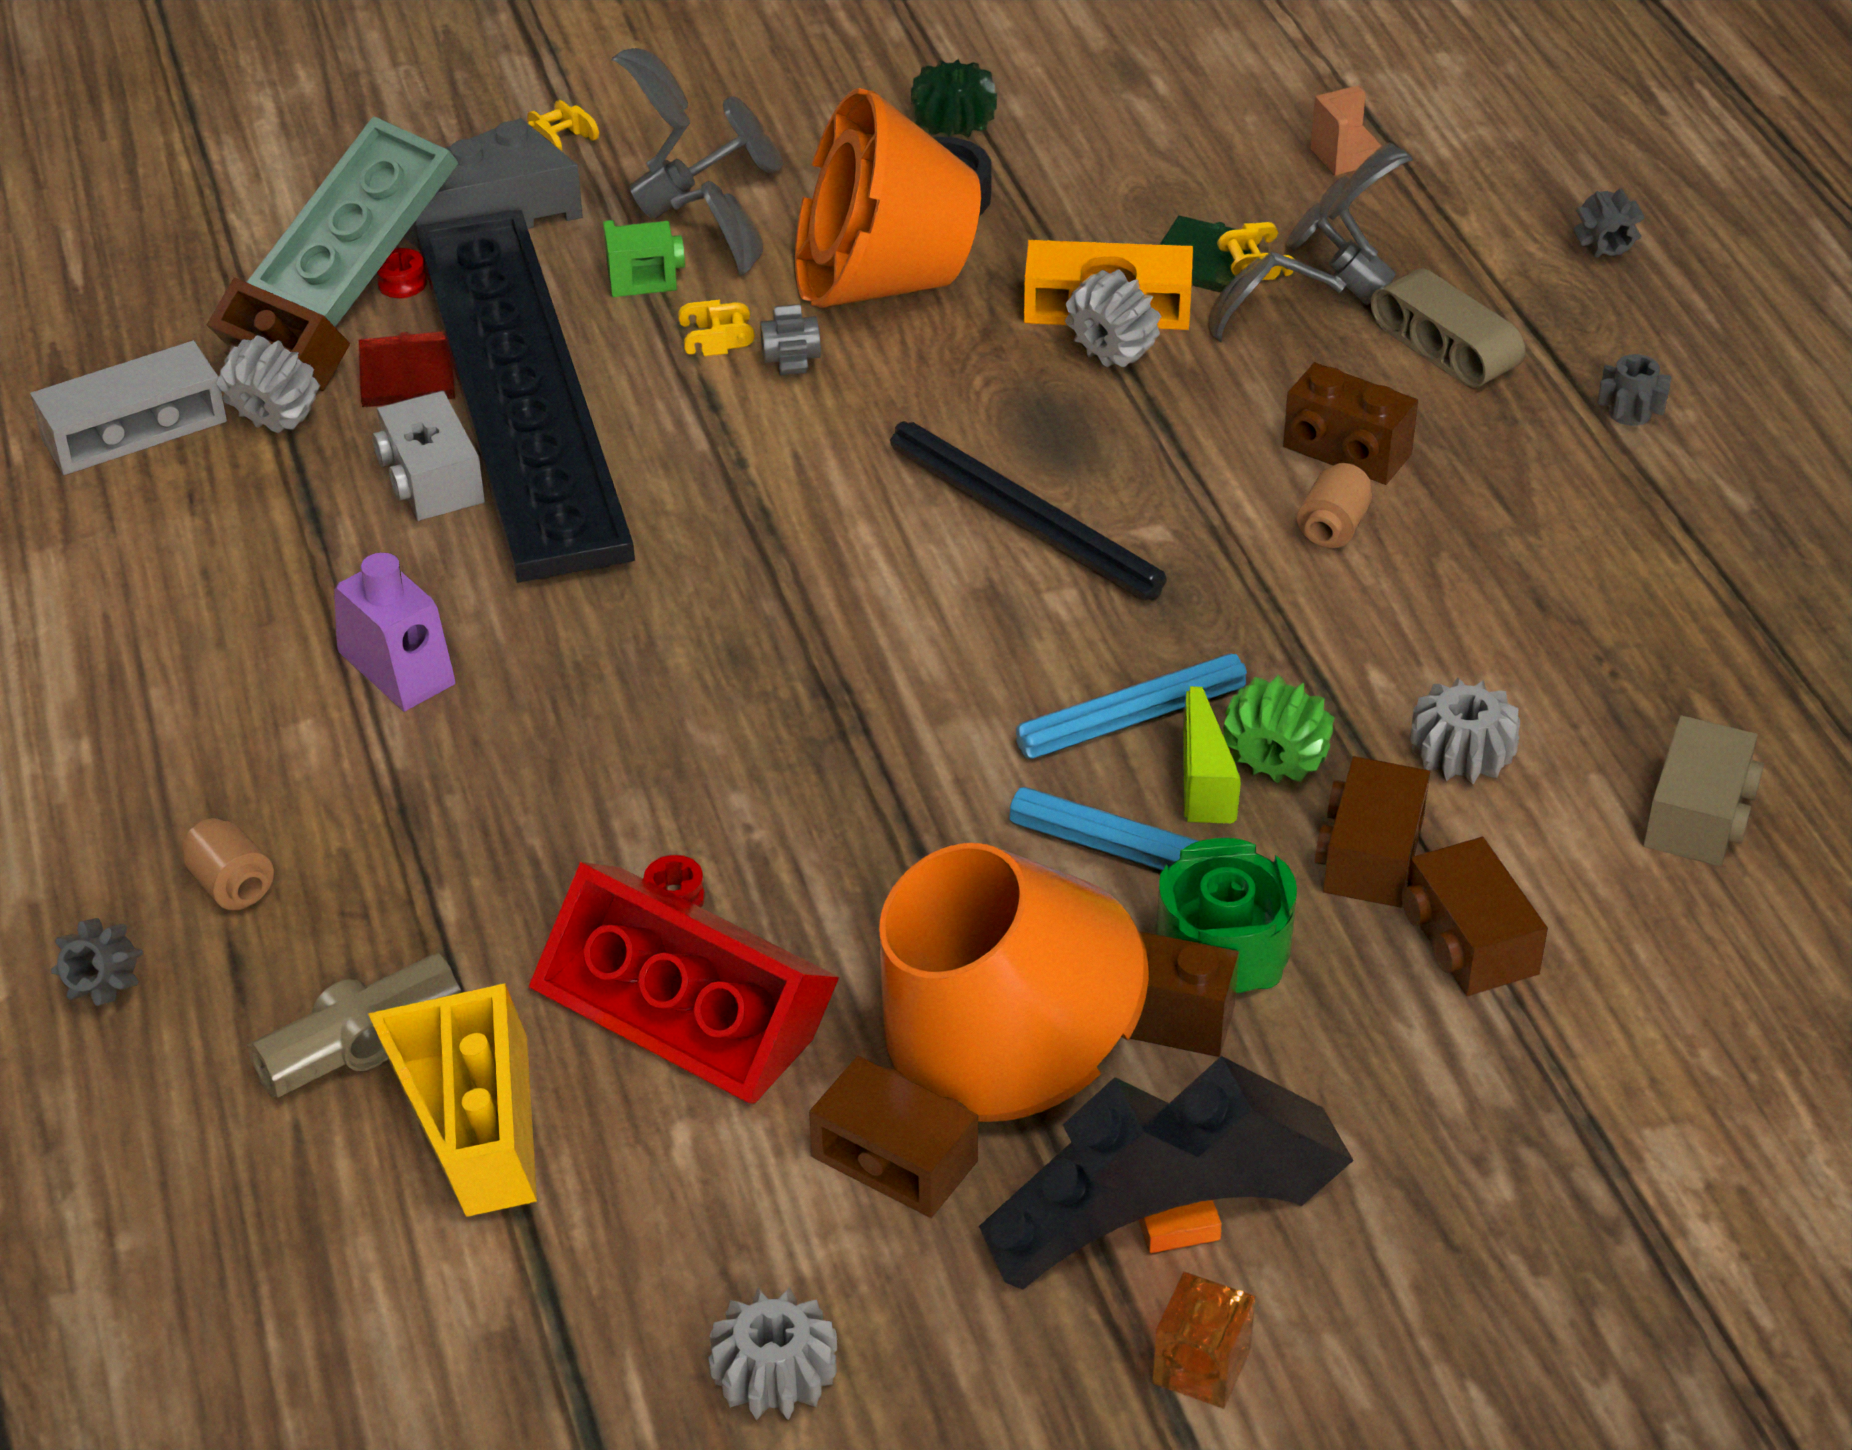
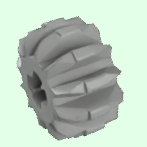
M1119 269L1111 274L1104 270H1101L1096 275L1092 274L1080 284V287L1072 293L1071 298L1065 303L1069 312L1065 322L1076 332L1073 341L1081 342L1087 348L1088 357L1098 355L1100 361L1106 367L1117 364L1124 368L1129 363L1139 359L1154 345L1155 339L1160 335L1156 324L1162 316L1150 305L1153 296L1145 295L1139 289L1138 279L1128 282L1124 273Z
M258 335L252 341L243 339L237 347L232 348L224 360L225 364L220 370V376L216 382L219 389L224 392L222 400L239 411L238 417H247L253 421L255 427L259 428L264 424L271 431L277 433L281 432L284 428L294 429L299 422L305 419L316 399V393L320 385L312 376L314 371L312 366L298 359L299 352H290L283 347L281 341L277 340L271 344L264 337Z
M1457 677L1451 688L1433 683L1430 693L1427 696L1419 697L1417 706L1413 709L1410 736L1412 753L1421 756L1424 769H1442L1446 781L1455 775H1461L1474 784L1480 773L1497 778L1501 768L1506 764H1511L1513 756L1517 753L1520 727L1519 708L1507 702L1506 691L1488 692L1484 680L1475 686L1465 685Z
M758 1287L753 1297L752 1305L749 1306L730 1300L728 1310L726 1311V1320L713 1322V1330L710 1333L712 1354L708 1357L711 1378L714 1379L715 1385L722 1386L723 1396L727 1399L729 1407L749 1402V1410L754 1415L756 1421L769 1407H779V1411L789 1421L794 1411V1402L799 1401L817 1407L819 1397L822 1395L821 1386L833 1384V1378L837 1372L836 1355H834V1352L837 1351L836 1330L832 1327V1322L823 1320V1311L819 1308L817 1299L797 1305V1298L790 1287L779 1299H768Z

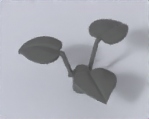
M638 48L619 52L611 60L623 66L634 77L658 113L670 126L674 127L656 156L646 162L650 171L631 183L630 190L636 203L647 216L656 219L672 207L678 210L686 203L705 198L729 244L738 267L739 276L745 274L763 252L762 238L756 226L740 202L729 193L723 194L721 188L713 182L707 181L701 185V189L690 192V188L695 185L693 177L743 145L746 146L752 159L760 169L767 173H776L783 167V159L773 141L764 135L760 121L750 108L739 98L731 96L724 100L723 109L729 123L738 134L737 138L689 168L679 159H675L672 162L665 160L690 124L689 117L684 112L688 107L687 98L669 68L656 55Z
M1393 143L1384 144L1359 166L1351 178L1344 175L1333 183L1323 194L1321 201L1313 205L1296 224L1287 240V246L1292 250L1301 246L1318 227L1339 248L1329 263L1335 270L1333 275L1276 252H1270L1261 259L1257 257L1229 282L1216 299L1209 317V327L1212 335L1218 341H1222V333L1230 316L1274 266H1282L1328 284L1337 293H1340L1346 287L1365 305L1370 304L1373 293L1377 289L1391 283L1396 272L1377 256L1378 251L1367 241L1349 212V206L1366 188L1391 170L1406 162L1413 161L1412 157ZM1340 216L1356 243L1352 240L1347 242L1329 224L1327 217L1334 220Z

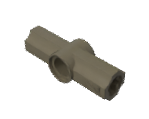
M439 953L430 955L368 986H365L364 983L357 979H346L327 988L317 998L311 1014L247 1044L249 1058L262 1086L271 1098L275 1096L278 1098L345 1064L355 1071H367L388 1060L368 1013L461 993V989L453 976L451 967Z

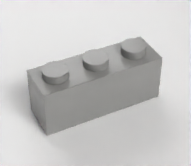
M194 340L30 393L41 439L63 476L227 422L222 393L216 384L218 375Z

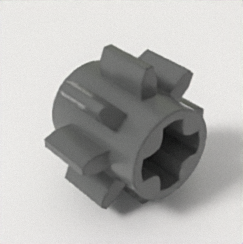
M1619 188L1615 193L1597 191L1586 199L1582 207H1577L1576 209L1583 223L1576 225L1573 230L1581 245H1588L1593 255L1597 258L1603 253L1611 256L1621 255L1629 250L1636 240L1642 237L1635 224L1645 218L1636 201H1629L1623 189Z
M801 304L775 306L773 320L760 321V338L764 364L779 362L780 375L806 373V370H808L807 359L821 357L817 317H802Z
M1640 354L1623 356L1618 360L1616 367L1604 366L1597 403L1603 406L1609 405V414L1618 423L1628 426L1645 424L1651 419L1652 413L1658 415L1665 413L1671 376L1659 375V364L1648 356Z
M99 918L78 922V935H65L57 937L55 940L58 947L62 950L59 953L57 965L51 968V973L59 975L63 983L69 987L68 999L72 1000L83 997L91 992L92 1000L98 1006L116 1001L117 993L115 988L122 990L138 984L139 981L132 972L136 965V958L143 955L142 949L134 948L131 941L125 937L127 925L124 923L110 926L103 931Z

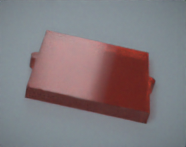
M402 332L399 336L359 339L362 408L390 405L444 391L448 399H456L454 368L444 332L411 335L408 332Z

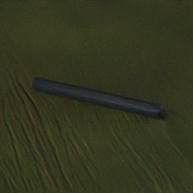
M901 421L896 425L895 433L890 439V444L895 451L1141 600H1156L1161 595L1162 588L1167 582L1164 571L918 424Z

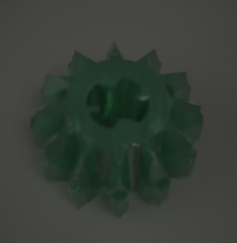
M959 59L954 63L938 60L936 67H922L920 75L913 78V87L911 88V104L913 105L916 125L928 128L931 135L945 133L948 137H952L954 134L970 137L972 130H987L988 122L995 118V110L997 109V93L995 92L992 72L980 69L979 63L963 64Z

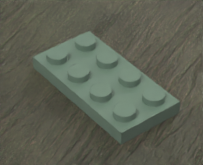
M373 116L247 283L320 313L336 327L459 162L450 150Z

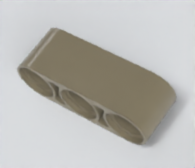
M1416 269L1377 289L1372 295L1371 310L1375 320L1385 332L1471 388L1480 387L1517 367L1525 358V344L1515 326L1427 269Z

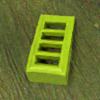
M1190 686L1189 691H1186L1183 723L1184 817L1187 818V822L1230 824L1237 820L1241 785L1240 775L1203 687Z

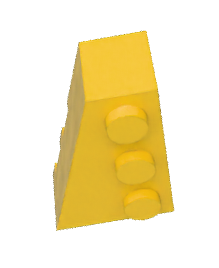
M506 983L368 1013L388 1060L465 1216L469 1217L537 1202L527 1035Z

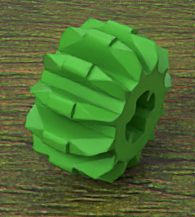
M1279 674L1270 683L1262 678L1254 677L1248 686L1240 688L1237 695L1232 697L1225 712L1227 717L1223 726V736L1227 746L1233 749V760L1235 762L1248 763L1252 766V776L1261 771L1269 774L1277 784L1285 775L1292 780L1301 782L1307 773L1316 771L1319 764L1324 762L1331 747L1329 741L1333 733L1332 726L1335 717L1324 711L1325 698L1306 694L1304 682L1296 687L1287 685Z

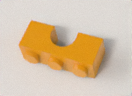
M1028 240L1025 271L1024 323L1067 325L1065 319L1069 312L1065 303L1071 298L1072 293L1080 287V284L1092 274L1096 275L1101 270L1111 274L1119 269L1124 273L1128 282L1138 279L1139 289L1145 295L1153 296L1150 305L1162 316L1156 324L1158 329L1189 330L1193 246Z

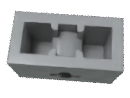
M444 391L377 408L380 432L372 434L377 459L381 467L390 465L389 476L395 496L398 501L407 499L417 521L485 503L479 456Z

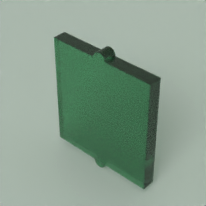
M1178 215L1159 245L1193 246L1192 286L1221 293L1235 277L1230 269L1231 264L1234 262L1231 253L1221 251L1218 248L1217 242L1225 232L1237 229L1226 227L1223 222H1216L1214 224ZM1250 250L1243 251L1244 255L1252 254Z

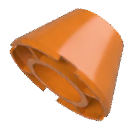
M862 88L852 90L843 98L833 112L819 141L811 164L821 168L813 199L802 197L795 244L797 287L803 300L811 301L812 306L820 308L948 286L959 275L968 258L979 220L981 189L977 173L875 91Z
M963 843L939 849L910 867L891 889L881 912L879 936L885 1042L895 1069L909 1081L941 1097L953 1098L962 1103L969 1111L978 1115V1122H999L1024 1118L1043 1112L1073 1097L1101 1075L1096 1066L1110 1053L1121 1036L1129 1040L1136 1028L1143 1010L1148 988L1149 974L1146 948L1142 936L1128 912L1111 894L1097 885L991 845Z

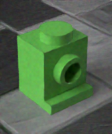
M614 220L603 221L606 262L612 297L677 290L676 268H685L682 235L672 236L669 221L615 226Z

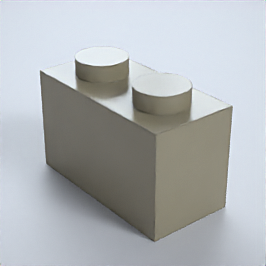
M1680 715L1653 798L1643 847L1722 867L1729 841L1742 844L1752 806L1742 804L1741 800L1746 798L1755 801L1764 763L1752 760L1758 734Z

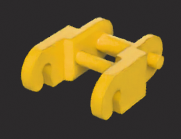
M558 100L555 101V110L539 115L533 110L527 114V123L561 151L562 143L556 133L568 128L575 135L580 134L584 138L589 137L591 141L599 138V129L595 120L578 105L570 107L564 101ZM557 120H559V121L561 122V123H558V124L553 125V126H551V124H550V123L555 122V121H557Z
M1272 222L1245 223L1242 229L1230 230L1220 236L1217 242L1218 248L1221 251L1230 252L1234 259L1230 268L1232 273L1236 276L1257 257L1261 259L1268 254L1260 253L1257 245L1261 242L1262 237H1264L1266 243L1273 242L1278 235V230ZM1250 250L1252 254L1244 255L1243 251ZM1283 255L1294 260L1291 255ZM1274 266L1262 280L1276 279L1281 269L1285 276L1291 275L1294 271L1282 266Z
M720 300L693 302L685 304L678 312L679 322L683 327L689 326V316L695 315L696 324L699 329L709 328L695 330L686 335L683 344L686 353L689 355L696 352L695 343H701V350L704 356L728 354V349L746 347L755 338L754 329L749 324H746L750 319L749 308L743 303L720 304Z

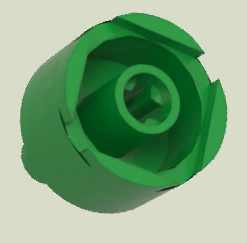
M1212 838L1192 843L1180 851V859L1171 865L1169 869L1166 864L1160 874L1156 935L1239 951L1236 993L1272 988L1282 979L1283 969L1287 965L1291 954L1297 897L1295 877L1289 866L1278 856L1275 855L1273 862L1256 853V844L1243 839Z

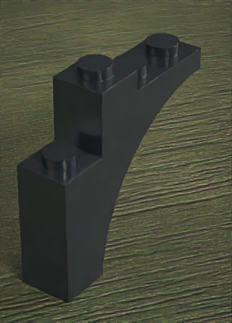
M1221 1056L1170 1103L1114 1077L1063 1124L1071 1143L980 1224L979 1228L1004 1282L1024 1290L1044 1272L1070 1254L1120 1227L1147 1216L1197 1202L1238 1197L1273 1198L1302 1206L1354 1160L1323 1107Z

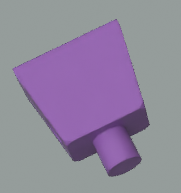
M375 553L366 557L361 564V572L339 582L334 589L338 652L405 712L456 684L438 609L433 599L400 571L399 560L396 556L389 553Z

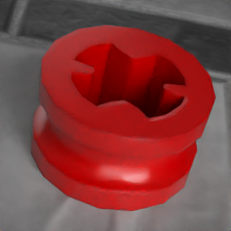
M395 248L376 272L379 275L378 288L381 293L388 297L399 299L409 298L423 291L427 285L426 274L423 271V256L413 249Z
M684 855L663 856L651 862L645 869L643 879L699 907L704 905L703 872L701 866L694 859ZM681 885V889L668 890V886Z

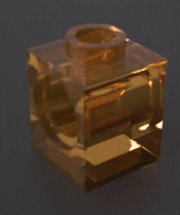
M1183 1272L1156 1328L1153 1384L1224 1409L1251 1350L1256 1296Z

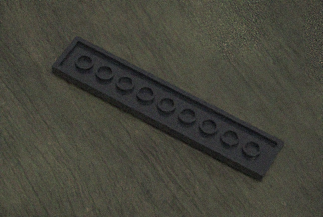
M522 210L416 227L418 247L424 259L427 278L517 583L547 579L552 576L594 568H606L611 565L635 561L634 543Z

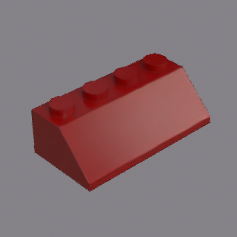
M580 862L528 987L743 1101L756 1103L813 1041L839 977L621 867Z

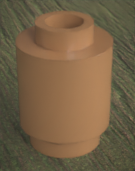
M1348 463L1336 464L1319 474L1297 514L1298 526L1307 539L1325 548H1339L1346 545L1352 539L1372 501L1371 482L1367 474L1359 467Z
M216 818L206 819L196 824L187 833L182 847L185 866L222 908L241 910L255 904L266 894L273 881V865L267 856L236 824Z

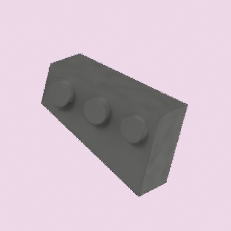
M522 118L503 122L496 128L472 138L458 140L445 149L450 150L459 164L404 237L419 250L416 227L522 210L528 229L534 228L533 219L560 213H564L566 221L583 218L578 164Z

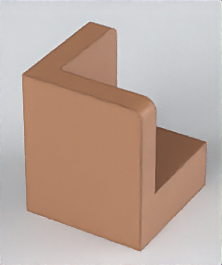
M1353 86L1315 96L1311 150L1335 176L1357 170L1371 154L1382 146L1363 126L1366 93L1360 86Z

